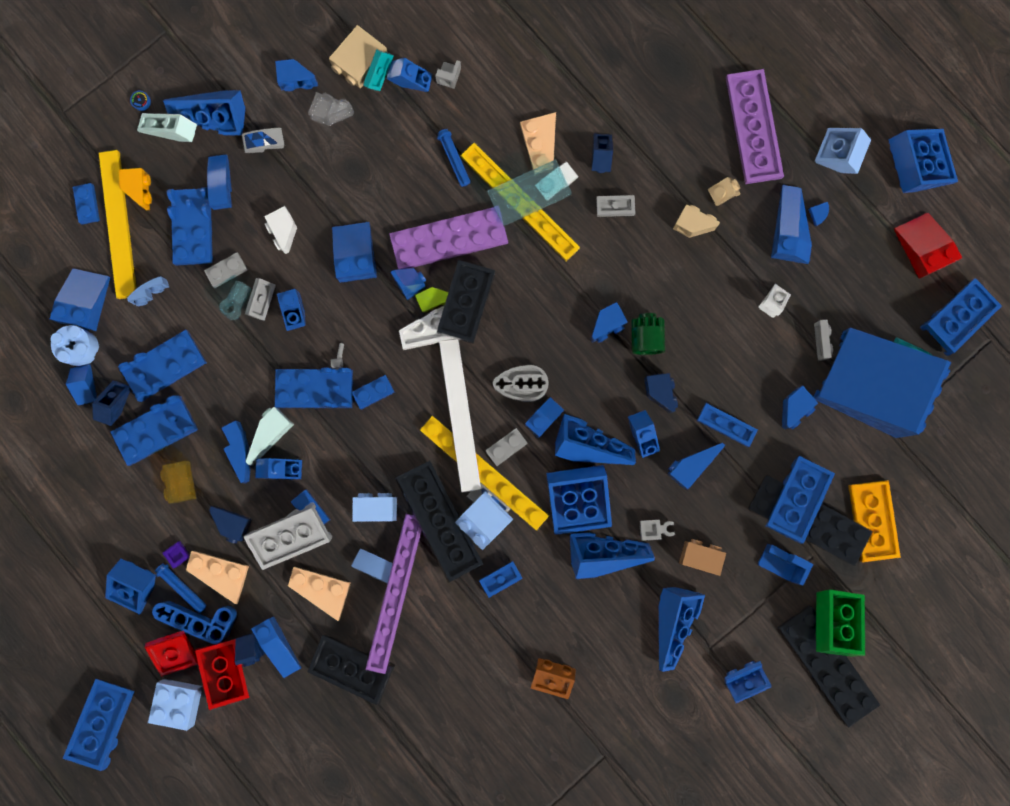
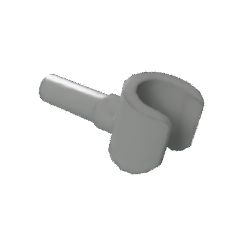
M343 343L339 344L337 359H331V367L336 370L343 368Z

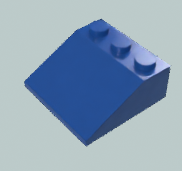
M944 129L906 130L889 139L890 151L893 155L895 169L897 170L903 193L918 192L958 182Z
M604 465L546 473L555 535L612 527L608 481Z

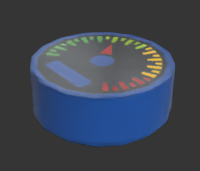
M143 91L134 92L130 99L132 106L139 111L148 109L151 104L150 97Z

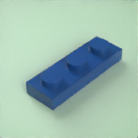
M707 403L696 420L746 447H750L758 431L756 428Z

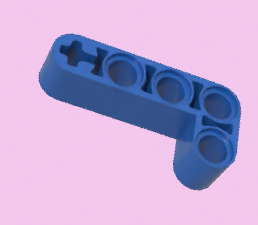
M171 601L156 604L152 611L154 618L181 631L184 630V632L211 644H218L226 640L237 618V611L232 606L218 609L213 619ZM163 607H165V611L168 612L167 614H164V610H162ZM223 611H227L229 613L230 617L228 621L223 619ZM180 614L185 616L186 620L184 623L179 620ZM198 621L203 624L202 631L197 629ZM215 629L220 630V632H221V638H220V639H218V638L215 637V635H214Z

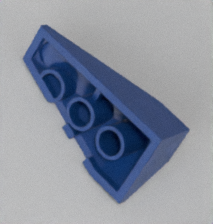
M240 90L218 91L163 100L167 114H180L195 124L202 126V129H212L222 135L243 134L245 105Z
M782 185L771 258L809 264L812 243L802 189Z
M566 414L563 415L555 442V456L578 462L634 465L636 463L634 448L616 438L610 439L602 434L603 431L600 429L595 431L586 426L587 422Z
M593 533L570 534L571 565L576 579L595 578L655 560L649 543L632 540L616 541L610 536H607L606 539L595 537Z
M677 587L663 588L659 603L660 671L675 669L684 650V639L687 635H691V624L694 618L698 619L705 598L704 594Z

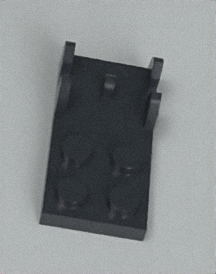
M458 260L437 328V334L474 344L485 304L489 298L490 288L494 281L495 270Z
M323 635L307 672L378 705L381 702V697L395 664L388 662L385 674L366 670L369 653L366 654L330 636Z

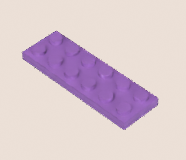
M764 69L728 74L726 76V83L745 184L782 179L784 173Z
M499 206L390 233L398 269H409L508 244Z

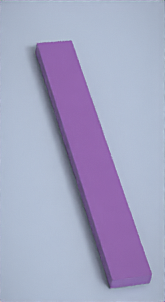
M405 514L366 670L386 673L421 535V529L414 515Z

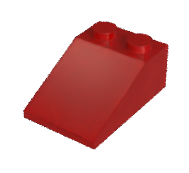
M929 213L894 228L919 279L962 259L955 242Z

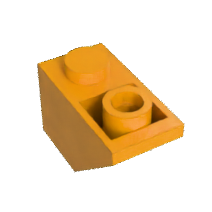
M142 168L119 170L120 189L142 208L150 210L152 197L149 193V186L151 185L149 174Z

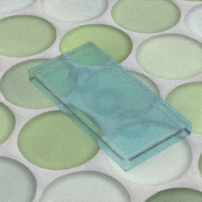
M556 159L487 191L503 226L572 195Z

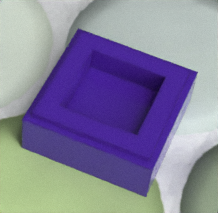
M178 541L163 552V555L173 569L190 558V554L181 541Z

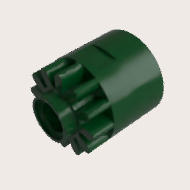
M655 313L639 314L637 319H632V353L637 355L665 353L664 318H656Z

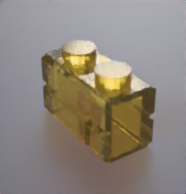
M190 461L162 465L163 470H161L160 476L166 486V489H164L165 500L169 504L195 500L196 494Z

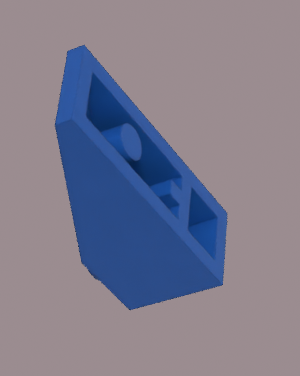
M414 268L391 271L397 286L407 300L426 288L424 284L426 281L425 277L420 271L417 273Z
M717 444L683 458L678 462L675 460L668 468L670 472L667 475L683 489H689L725 447V444Z
M274 616L252 628L259 645L283 678L301 669Z

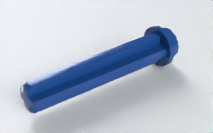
M448 129L438 132L437 139L442 143L460 186H467L470 184V179L452 141V134Z
M162 563L155 570L156 576H160L198 613H201L206 608V604L168 568V564Z

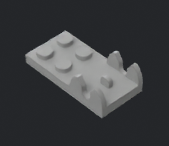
M314 502L305 506L301 511L295 509L285 518L247 533L244 536L262 570L331 541L332 535L324 526L315 509L316 505Z

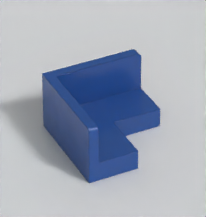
M770 544L766 545L758 562V565L791 583L802 586L813 566L812 563L797 555L789 554Z

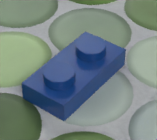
M89 183L73 186L78 222L80 224L100 221L94 185Z
M386 375L352 392L361 410L395 393Z
M304 490L291 501L299 511L314 502L316 505L315 509L323 524L325 525L331 520L308 490Z
M512 561L482 578L479 582L488 598L523 578Z

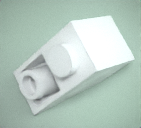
M284 206L264 217L267 221L265 226L270 234L273 233L276 238L273 241L277 249H282L287 254L290 251L297 226Z

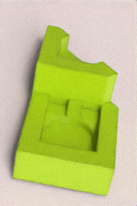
M431 287L415 296L422 312L426 313L441 304L445 305L448 292Z

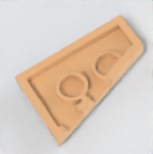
M556 112L520 122L535 176L553 172Z
M191 551L186 570L234 604H238L249 566L197 551Z
M293 567L288 586L339 621L350 582Z

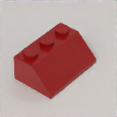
M236 639L195 649L209 710L249 698L242 664H235Z

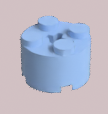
M69 325L62 327L51 336L53 355L60 362L73 366L90 364L95 359L94 356L99 349L97 338L89 331L78 326Z

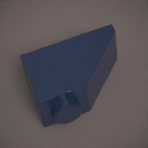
M594 133L592 171L598 173L611 172L613 157L612 135Z
M113 380L92 403L93 420L111 426L123 411L131 390L130 386Z
M217 506L210 507L209 511L220 535L225 536L226 541L237 544L238 541L245 540L244 536L249 529L251 518Z

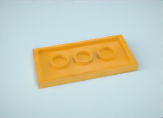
M889 480L848 485L854 522L873 531L860 556V562L901 558Z

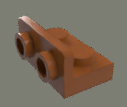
M539 658L531 689L569 699L575 681L576 669L568 665H561Z

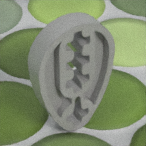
M535 365L519 366L497 376L493 381V387L495 391L507 398L522 402H534L545 395L548 389V377L541 368ZM538 378H541L542 382H545L542 388H538V385H533L529 389L528 385H523V389H519V386L515 385L519 379H522L523 382H528V379H532V382H537ZM500 379H503L505 383H512L511 385H505L504 389L496 386Z

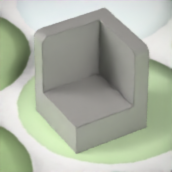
M457 60L455 65L444 62L441 70L438 69L436 73L437 84L454 89L461 71V62Z

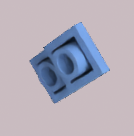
M160 276L144 283L128 296V302L136 306L146 305L148 301L153 300L151 293H161L165 288H169L168 281Z
M360 549L352 567L388 584L393 563Z

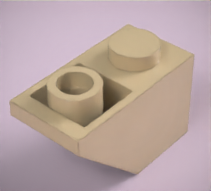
M686 204L673 229L690 238L715 231L720 222L713 215H706L700 212V209L696 206Z

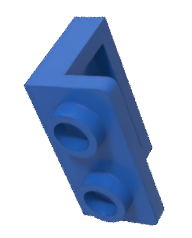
M755 661L749 662L744 665V669L739 671L734 669L728 672L724 679L735 704L772 686L762 669L760 661L757 663Z

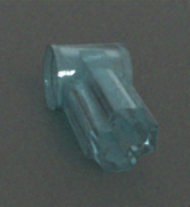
M236 281L227 298L220 303L219 309L221 313L230 320L239 318L241 308L252 289L246 284ZM230 306H234V310L227 313V309Z

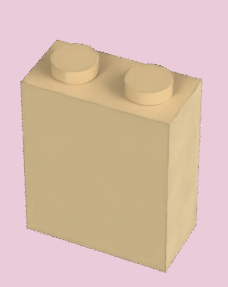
M357 25L330 56L331 68L338 75H344L349 84L361 88L376 49L387 52V49Z

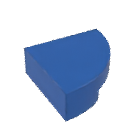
M828 202L808 209L815 227L820 225L828 216Z

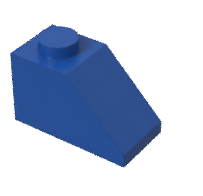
M550 397L525 423V426L540 438L564 409Z

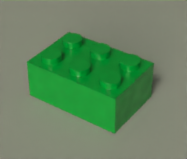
M836 590L816 592V652L850 657L865 656V595Z

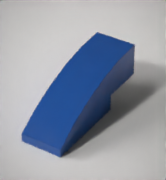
M228 155L208 157L209 206L213 210L232 208L230 194L232 187Z
M234 421L222 427L230 444L224 448V451L240 482L247 483L250 479V465L246 463L249 445L241 422Z

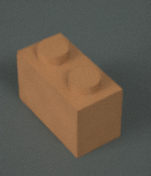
M691 539V542L685 541L679 564L715 575H721L726 556L725 552H721V547L711 544L709 548L702 546L703 542Z

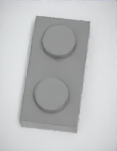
M597 196V217L634 216L635 196Z
M237 252L204 271L212 286L216 288L248 269Z
M256 278L245 314L265 321L276 285Z
M820 320L814 323L818 361H823L831 358L833 346L830 344L829 338L831 336V326L828 325V320Z
M516 428L488 448L486 452L495 465L498 466L528 443Z

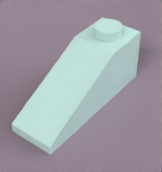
M142 113L137 131L175 141L192 142L197 124L180 114Z
M269 408L263 413V418L259 422L246 459L248 465H254L256 459H260L294 425L278 408Z

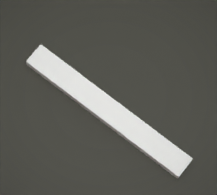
M458 339L440 341L439 345L461 493L481 490Z

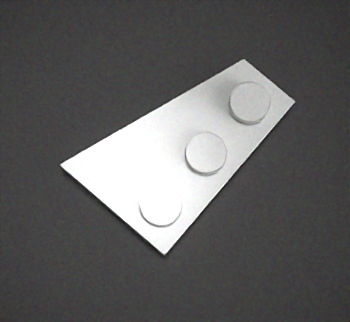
M444 306L433 310L427 316L399 330L403 350L455 339L437 334Z

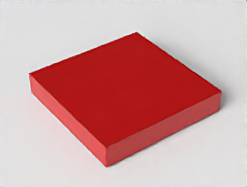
M184 630L145 643V649L160 676L198 664L196 653Z

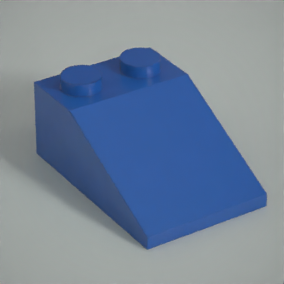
M370 222L332 227L334 265L338 281L341 283L376 278L377 273Z
M73 268L54 301L50 320L96 331L110 277Z

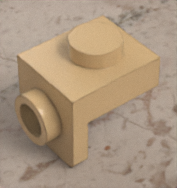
M727 177L710 187L708 191L716 206H719L730 198L739 196L740 185L736 179L733 180Z

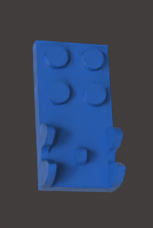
M208 187L185 190L168 189L167 196L171 201V206L167 208V211L172 219L173 264L213 263L211 207L208 200Z
M975 278L942 309L931 316L932 319L921 325L920 329L922 331L927 330L945 349L944 354L949 356L955 353L1002 305Z
M184 330L151 351L136 354L134 361L121 363L118 368L128 382L137 401L142 402L207 362L189 331Z
M276 369L275 408H352V369Z
M171 396L167 398L166 403L153 405L150 408L151 411L111 431L127 466L137 463L198 430L181 396Z
M798 456L790 466L791 471L789 475L784 479V487L766 527L803 544L835 473Z
M95 679L63 759L99 771L105 770L111 762L109 754L118 744L116 737L135 691Z

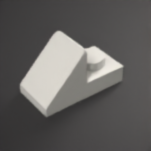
M775 284L761 302L759 308L773 318L776 315L779 316L784 310L791 294Z

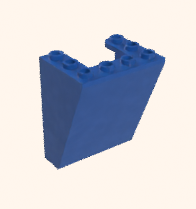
M853 328L844 330L840 337V340L843 342L839 345L841 348L827 379L822 382L821 391L816 390L813 398L895 438L922 433L926 427L925 420L934 409L933 402L942 391L941 384L950 373L949 366L951 362Z

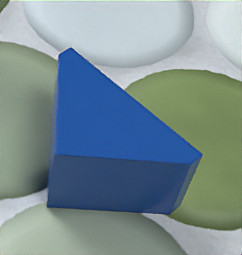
M91 364L70 368L66 386L77 405L92 403L97 398Z

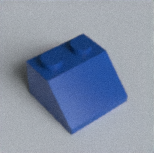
M120 559L107 574L105 598L141 614L154 588L156 575L149 570L136 566L132 562Z

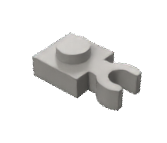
M660 520L640 521L641 540L661 539L662 533L666 536H674V532L669 533L666 530L667 526L674 525V522L667 521L660 525Z

